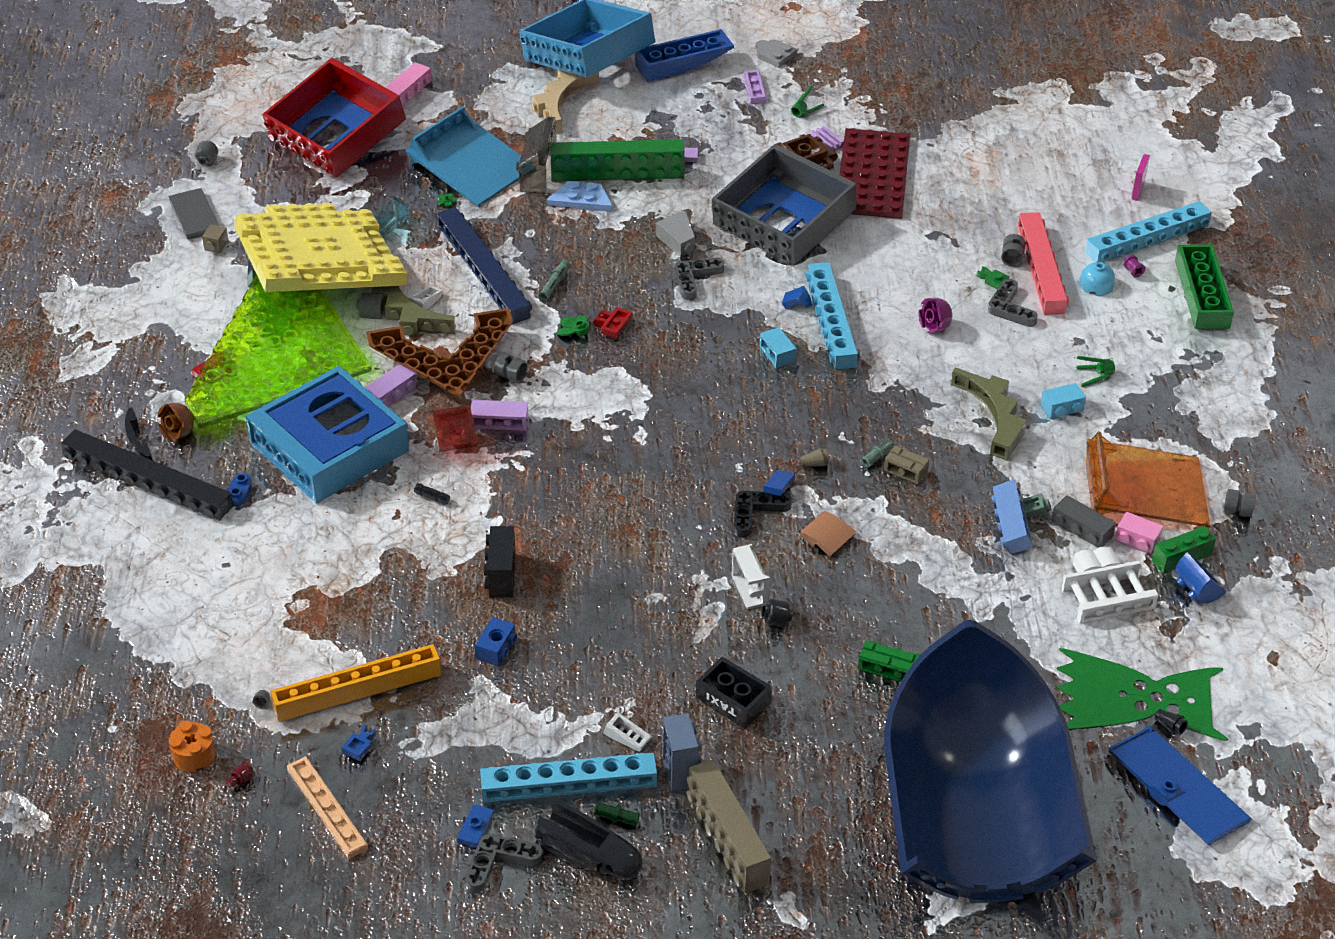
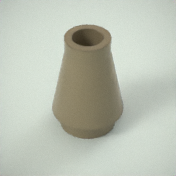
M819 448L800 457L802 468L820 467L829 463L826 449L821 450Z

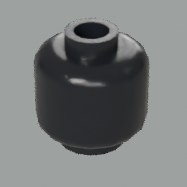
M771 599L764 603L761 618L764 619L767 625L784 627L787 622L792 620L793 610L790 609L786 601Z

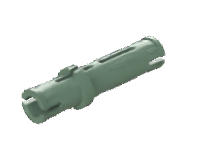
M562 260L559 266L552 271L550 279L539 293L541 300L548 301L560 281L564 280L566 272L571 267L567 260Z

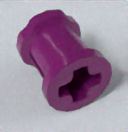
M1135 255L1125 258L1123 266L1131 271L1133 277H1139L1145 272V266L1138 262V258Z

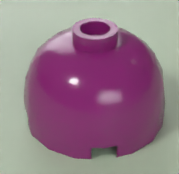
M926 298L922 301V309H919L918 312L921 327H926L929 330L927 333H939L947 329L953 317L952 309L948 302L941 298Z

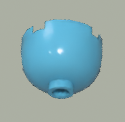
M1090 263L1082 270L1079 285L1086 293L1090 294L1091 291L1095 292L1097 296L1107 295L1112 292L1115 285V274L1112 268L1105 263Z

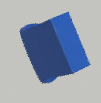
M801 286L785 292L781 304L785 309L797 304L810 307L812 306V301L805 286Z

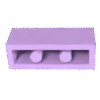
M399 364L365 388L369 389L376 398L381 399L389 407L417 387L416 374Z
M472 400L470 429L527 431L529 417L528 402Z

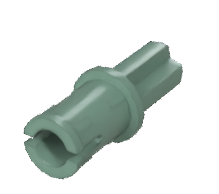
M887 439L879 446H874L871 452L861 458L862 464L869 468L876 461L882 460L884 455L894 447L893 441Z

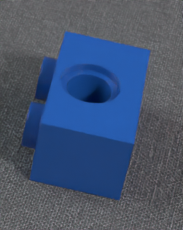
M492 617L475 644L476 659L499 666L502 659H506L510 646L514 645L517 640L515 624Z

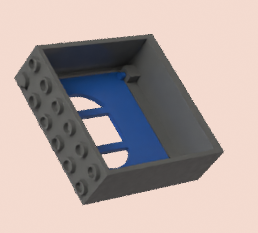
M774 144L712 198L713 224L794 266L856 209V183ZM773 206L759 219L750 216L758 208ZM779 209L796 216L782 231L764 223ZM801 221L805 222L806 226L794 237L787 235Z

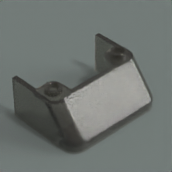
M548 116L525 133V144L520 162L517 161L516 171L519 172L520 192L547 194L546 162L548 155L551 156L550 148L552 142H557L555 117Z

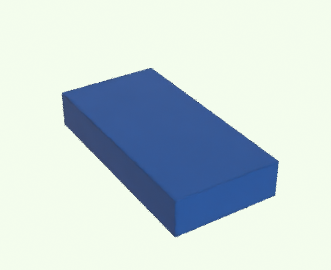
M776 470L764 485L763 492L782 496L794 481L795 474Z

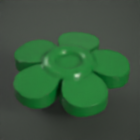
M448 193L445 196L439 195L437 203L440 206L450 207L457 202V199Z

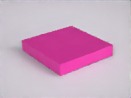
M1144 154L1135 176L1132 200L1138 201L1146 180L1150 155Z

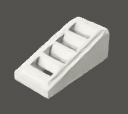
M428 286L410 296L409 299L418 306L428 310L444 294V291Z
M618 712L608 722L603 731V734L638 752L652 738L650 734ZM639 737L642 738L640 743L636 742Z

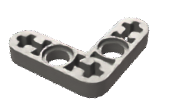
M708 258L677 262L675 264V276L681 297L685 300L695 299L697 287L694 277L723 273L724 260L721 258Z
M1005 279L989 301L988 312L994 316L1027 327L1035 326L1038 314L1035 311L1010 303L1017 293V281Z
M495 834L482 836L466 874V887L469 891L476 893L484 890L496 859L527 866L540 864L543 859L541 846L536 843ZM508 847L517 848V851L514 853H507L505 850ZM484 859L489 863L486 866H479L477 862ZM477 873H478L480 880H477L476 883H472V881H475V880H476Z

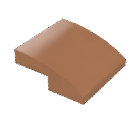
M823 511L799 534L812 547L817 544L831 557L856 534V531L837 516Z

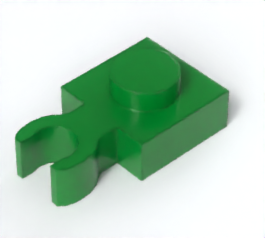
M982 266L981 271H977V277L985 279V284L995 289H998L1001 283L1010 277L996 269L991 272L984 266Z

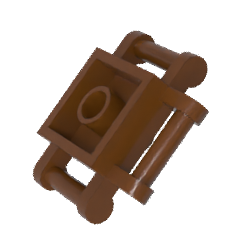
M802 134L790 141L776 143L816 164L823 163L820 166L828 170L834 169L833 162L838 158L837 153L831 151L820 137H813L811 134Z

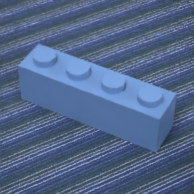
M1015 479L993 486L994 495H992L994 505L997 506V509H994L997 519L1000 520L997 525L1000 533L1003 534V537H1000L1003 547L1008 548L1011 555L1032 548L1033 543L1023 498Z

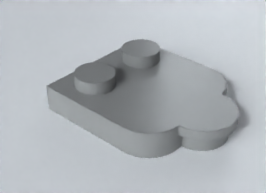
M760 40L755 44L757 58L778 68L797 55L796 48L779 40Z

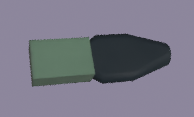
M249 259L247 286L253 289L259 285L260 280Z

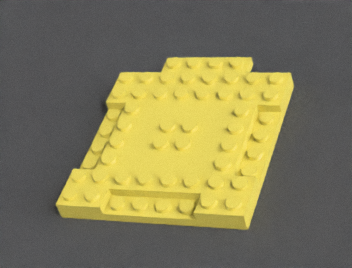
M312 203L305 205L289 204L287 206L273 204L266 206L265 213H242L235 215L234 228L265 292L406 285L407 271L398 256L392 255L379 232V224L371 210L360 209V211H352L346 209L337 211L331 203L316 205Z

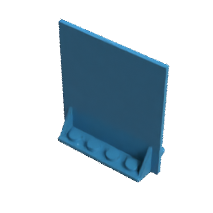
M463 106L414 136L410 147L406 149V154L410 156L413 165L420 163L477 207L536 167L473 121Z

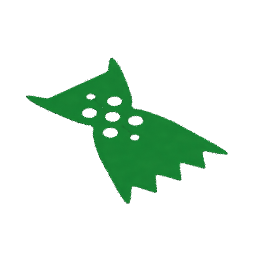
M1059 648L1063 654L1074 660L1072 663L1056 668L1073 678L1071 682L1056 687L1073 698V700L1059 705L1062 711L1074 717L1071 721L1066 722L1068 729L1117 725L1138 721L1156 714L1159 709L1168 711L1167 706L1175 704L1180 707V712L1177 714L1184 716L1188 721V729L1213 738L1228 740L1226 736L1214 729L1212 725L1209 678L1222 671L1223 668L1197 669L1169 675L1156 681L1137 670L1119 663ZM1137 680L1144 681L1147 684V688L1138 690L1134 687V682ZM1169 683L1176 684L1179 687V691L1177 693H1170L1166 690V685ZM1125 691L1127 696L1122 697L1119 695V692ZM1153 692H1159L1164 698L1161 702H1155L1150 698V695ZM1192 697L1194 698L1195 702L1189 703L1187 702V698ZM1137 701H1144L1148 708L1140 711L1135 708L1134 704Z

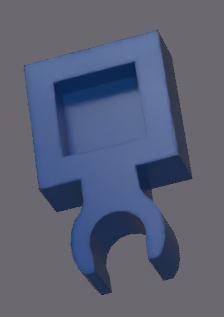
M364 725L359 735L353 733L342 746V753L361 761L372 747L371 740L376 737L375 728L370 733H366L368 726Z

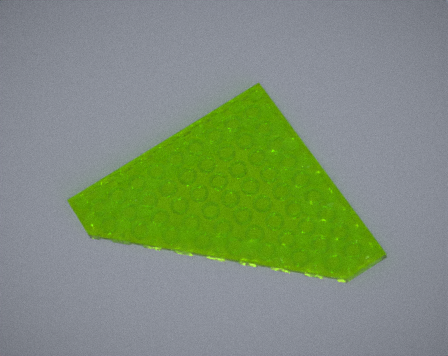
M256 274L250 289H247L240 306L236 308L232 315L231 322L225 327L221 339L217 341L212 350V355L206 360L201 374L195 379L190 393H187L184 400L185 405L191 411L200 429L257 410L337 366L348 371L352 377L371 372L372 366L322 289L265 292Z

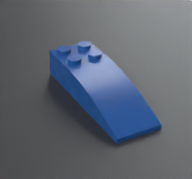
M719 29L648 46L635 53V66L647 82L655 81L702 66L732 50L734 44L723 30Z

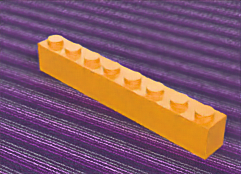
M434 644L270 690L277 720L281 722L441 676L440 658Z

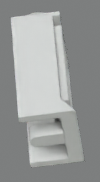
M752 544L733 548L732 578L747 610L762 607L764 603L769 601L770 577L765 575L754 550H752Z

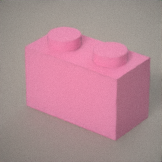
M1126 512L1117 526L1115 540L1152 554L1155 544H1158L1160 541L1163 525Z

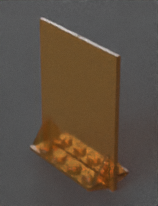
M1100 431L1092 439H1087L1085 461L1091 509L1100 514L1110 512L1125 514L1129 512L1141 517L1210 527L1199 457L1111 443L1102 436Z

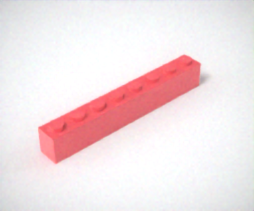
M1040 212L1020 213L1018 229L1020 236L1026 241L1025 253L1043 314H1065V309L1069 305V298L1065 295L1062 275L1058 273V263L1055 262V252L1051 250L1052 243L1051 240H1048L1045 220L1042 219Z

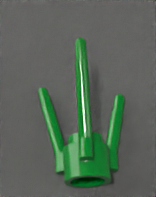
M812 86L791 107V112L794 116L800 117L803 115L806 117L809 113L824 106L822 103L807 110V104L803 100L813 88Z
M1077 356L1079 360L1099 362L1097 365L1076 366L1077 369H1097V373L1102 375L1082 383L1081 387L1103 379H1110V375L1115 373L1113 360Z

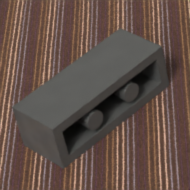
M1068 495L1053 508L1052 522L1098 548L1103 547L1114 536L1115 521Z

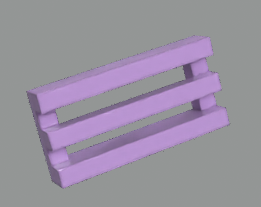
M821 126V129L817 128L816 131H811V135L813 137H820L831 151L843 146L844 141L825 126Z

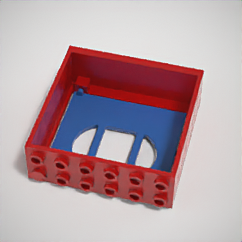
M334 58L329 59L262 114L264 125L268 130V136L272 141L280 143L282 147L290 149L294 154L300 155L305 161H310L317 168L320 167L327 174H331L336 178L406 120L398 94ZM329 118L307 137L303 136L305 129L311 123ZM334 121L349 128L326 148L312 141Z

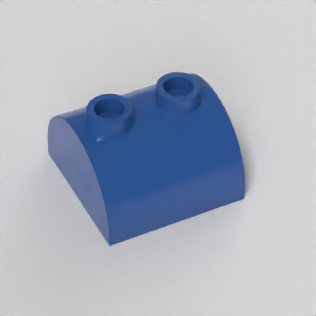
M1188 552L1179 560L1176 566V574L1179 578L1176 581L1184 589L1188 587L1191 590L1188 595L1195 602L1199 600L1202 603H1211L1226 593V590L1211 573Z

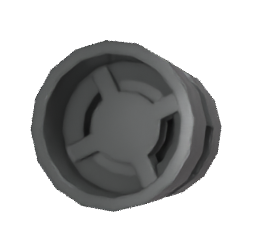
M1010 234L1005 237L1001 255L1004 264L1014 267L1023 262L1026 241L1022 236Z
M501 353L494 364V373L496 375L507 378L515 383L522 382L528 371L527 361L514 358V356L507 353Z
M1228 489L1223 513L1235 515L1237 512L1242 517L1251 518L1256 494L1249 492L1240 494L1238 490Z

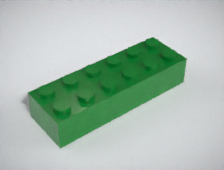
M1213 244L1178 245L1175 263L1194 328L1230 329L1234 311Z

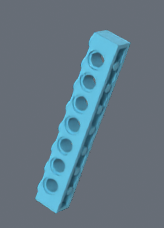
M1198 201L1088 238L1085 253L1094 262H1104L1209 226L1212 212L1203 203Z
M830 263L808 264L805 278L806 282H809L812 302L816 304L815 312L817 316L819 315V326L823 327L822 335L823 339H826V349L830 351V362H833L835 370L857 368L858 353Z
M654 753L480 769L483 803L657 787Z

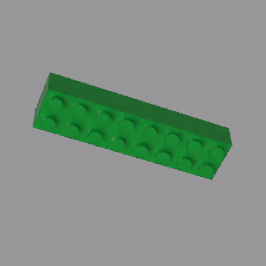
M684 139L550 142L551 181L684 178Z

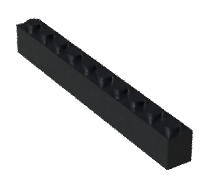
M76 429L61 442L65 458L110 475L115 479L127 482L129 485L139 487L144 491L156 494L161 498H166L178 505H183L193 511L200 512L210 518L220 521L233 507L232 494L229 491Z

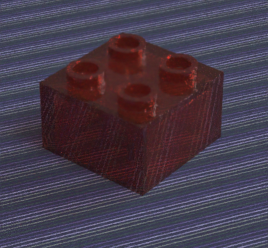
M470 405L432 411L439 452L477 446Z

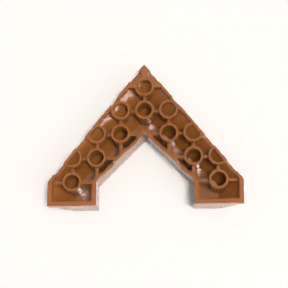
M509 308L474 313L473 334L469 338L467 337L459 345V349L449 357L443 354L439 356L433 353L432 349L420 345L419 347L412 344L411 340L405 338L402 326L367 331L366 335L369 347L461 398L513 323Z

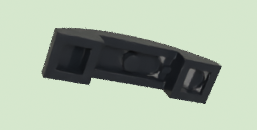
M133 407L128 409L125 417V430L130 450L153 461L147 443L139 445L135 434L140 433L137 417Z

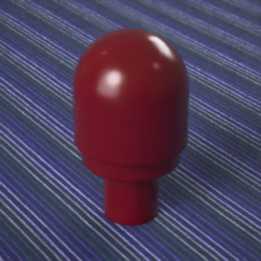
M247 763L239 765L232 771L231 777L226 780V785L232 788L236 784L246 783L254 774L252 766Z

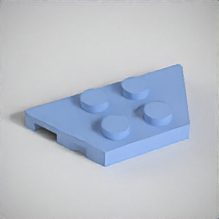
M567 181L547 198L548 206L612 210V204L602 185L592 182Z

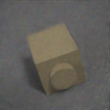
M210 224L202 236L204 250L221 253L229 241L227 227Z

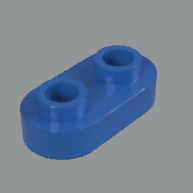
M238 474L231 481L228 491L232 494L233 506L244 504L252 488V479L248 474Z

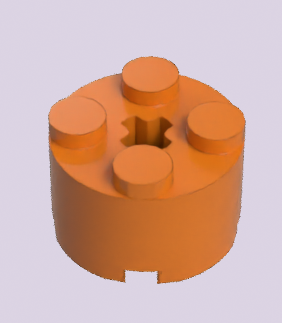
M186 720L181 722L179 727L169 737L172 759L176 767L181 771L197 772L196 769L202 767L205 769L213 763L216 752L210 727L202 723Z

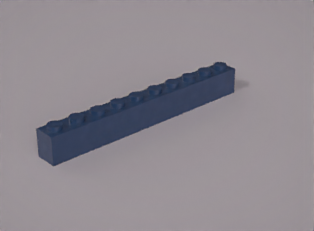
M456 207L438 212V227L499 309L509 308L513 319L512 324L530 319V311L532 310L530 301L525 299L523 292L516 287L515 281L509 278L507 271L503 270L500 262L494 258L492 251L487 249L485 242L481 241L478 233L472 229L470 222L465 220L463 213H460Z

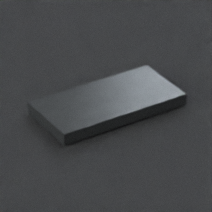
M202 188L168 196L187 239L203 236L210 224L219 226Z

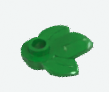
M579 315L576 318L565 317L561 319L560 323L563 328L557 332V335L570 336L575 333L577 336H583L587 334L590 327L588 318L584 315Z

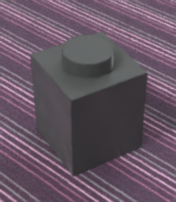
M362 293L360 300H357L356 306L360 312V318H382L385 309L383 294Z

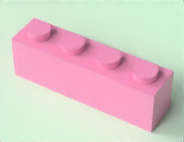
M414 62L385 88L398 94L403 106L432 81L431 68Z

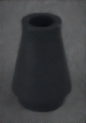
M1159 709L1154 717L1156 721L1173 735H1182L1188 725V721L1184 716Z

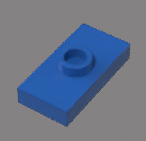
M473 804L457 837V843L477 848L481 837L485 835L494 816V810Z

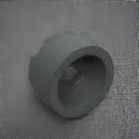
M259 690L253 697V704L261 709L267 708L271 701L270 693L266 690Z

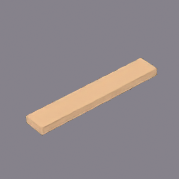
M305 756L287 765L288 772L347 858L350 859L368 850V844L308 758Z

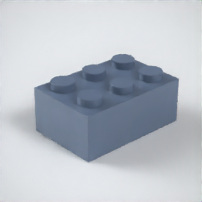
M688 713L663 717L662 759L672 792L689 789L687 783L689 767L701 763L700 753L698 752L701 751V742L699 738L695 737L696 725L694 721L690 720Z

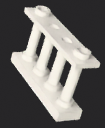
M1140 561L1064 575L1063 592L1073 590L1080 602L1077 614L1079 623L1156 608L1158 593L1155 589L1145 591L1138 579ZM1129 579L1137 593L1127 595L1119 581ZM1111 583L1118 597L1107 598L1100 584ZM1092 586L1099 600L1088 602L1081 588Z

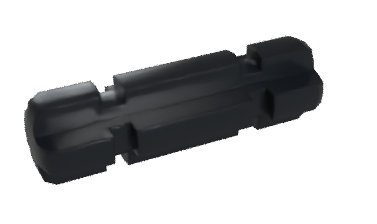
M420 483L415 485L414 493L444 505L449 503L450 495Z

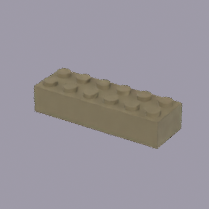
M714 759L689 767V777H687L689 790L687 791L688 800L690 803H694L698 818L700 820L703 819L707 834L714 838L715 847L719 853L723 854L727 869L732 870L736 885L738 887L741 886L745 894L768 886L770 883L771 857Z

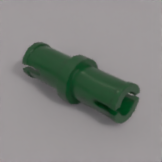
M598 801L594 810V815L612 819L614 823L619 821L634 825L635 827H637L640 813L622 809V806L619 805L615 807Z

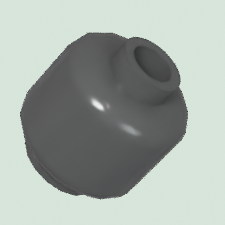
M202 141L195 151V158L202 165H212L218 156L219 150L215 143Z

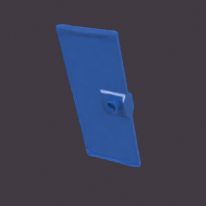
M1151 726L1111 746L1108 750L1112 756L1149 789L1150 795L1161 806H1167L1207 845L1245 826L1252 819Z

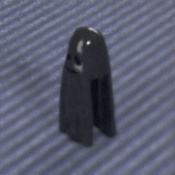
M554 796L551 799L550 807L552 808L550 821L541 816H538L536 819L535 843L560 860L582 869L620 880H631L642 870V856L631 843L593 818L566 804L558 796Z

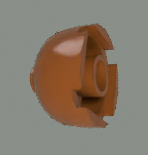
M169 403L159 408L157 418L160 417L161 423L158 426L166 439L176 441L190 434L194 426V416L187 406L181 403Z

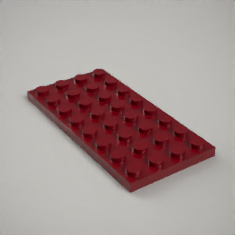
M845 128L839 175L856 183V209L851 214L902 219L910 144L909 133Z

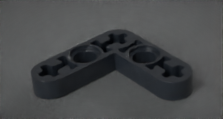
M761 491L738 492L735 501L734 534L741 538L751 534L753 510L789 511L792 507V497L787 493L778 496ZM744 499L746 500V505L742 504ZM765 499V500H768L769 502H767V503H761V502H759V500ZM746 512L748 513V515L741 516L739 515V513ZM741 523H745L744 529L741 528Z

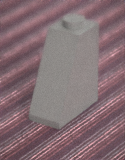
M684 210L656 222V236L676 254L682 257L694 251L695 237Z

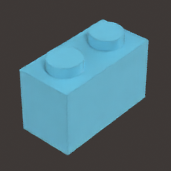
M780 327L760 333L759 347L775 368L795 363L797 348L795 344L791 343L787 334Z
M1074 383L1042 391L1040 405L1048 417L1052 419L1084 411L1086 396L1079 386Z

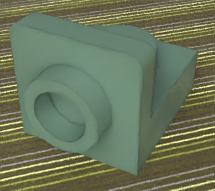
M1042 493L1023 499L1027 518L1043 513L1046 519H1050L1049 511L1052 510L1051 504L1048 499L1045 500Z

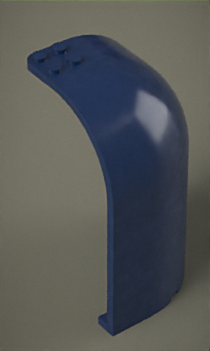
M966 620L929 646L913 663L897 688L888 711L884 731V750L900 870L902 875L940 895L957 900L959 897L969 898L970 902L977 903L1019 900L1024 898L1023 894L1034 891L1036 894H1040L1054 888L1095 863L1097 858L1070 732L1054 695L1031 663L1010 643L976 621Z

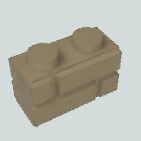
M898 446L892 448L891 452L886 456L884 471L917 485L926 476L929 468V459Z

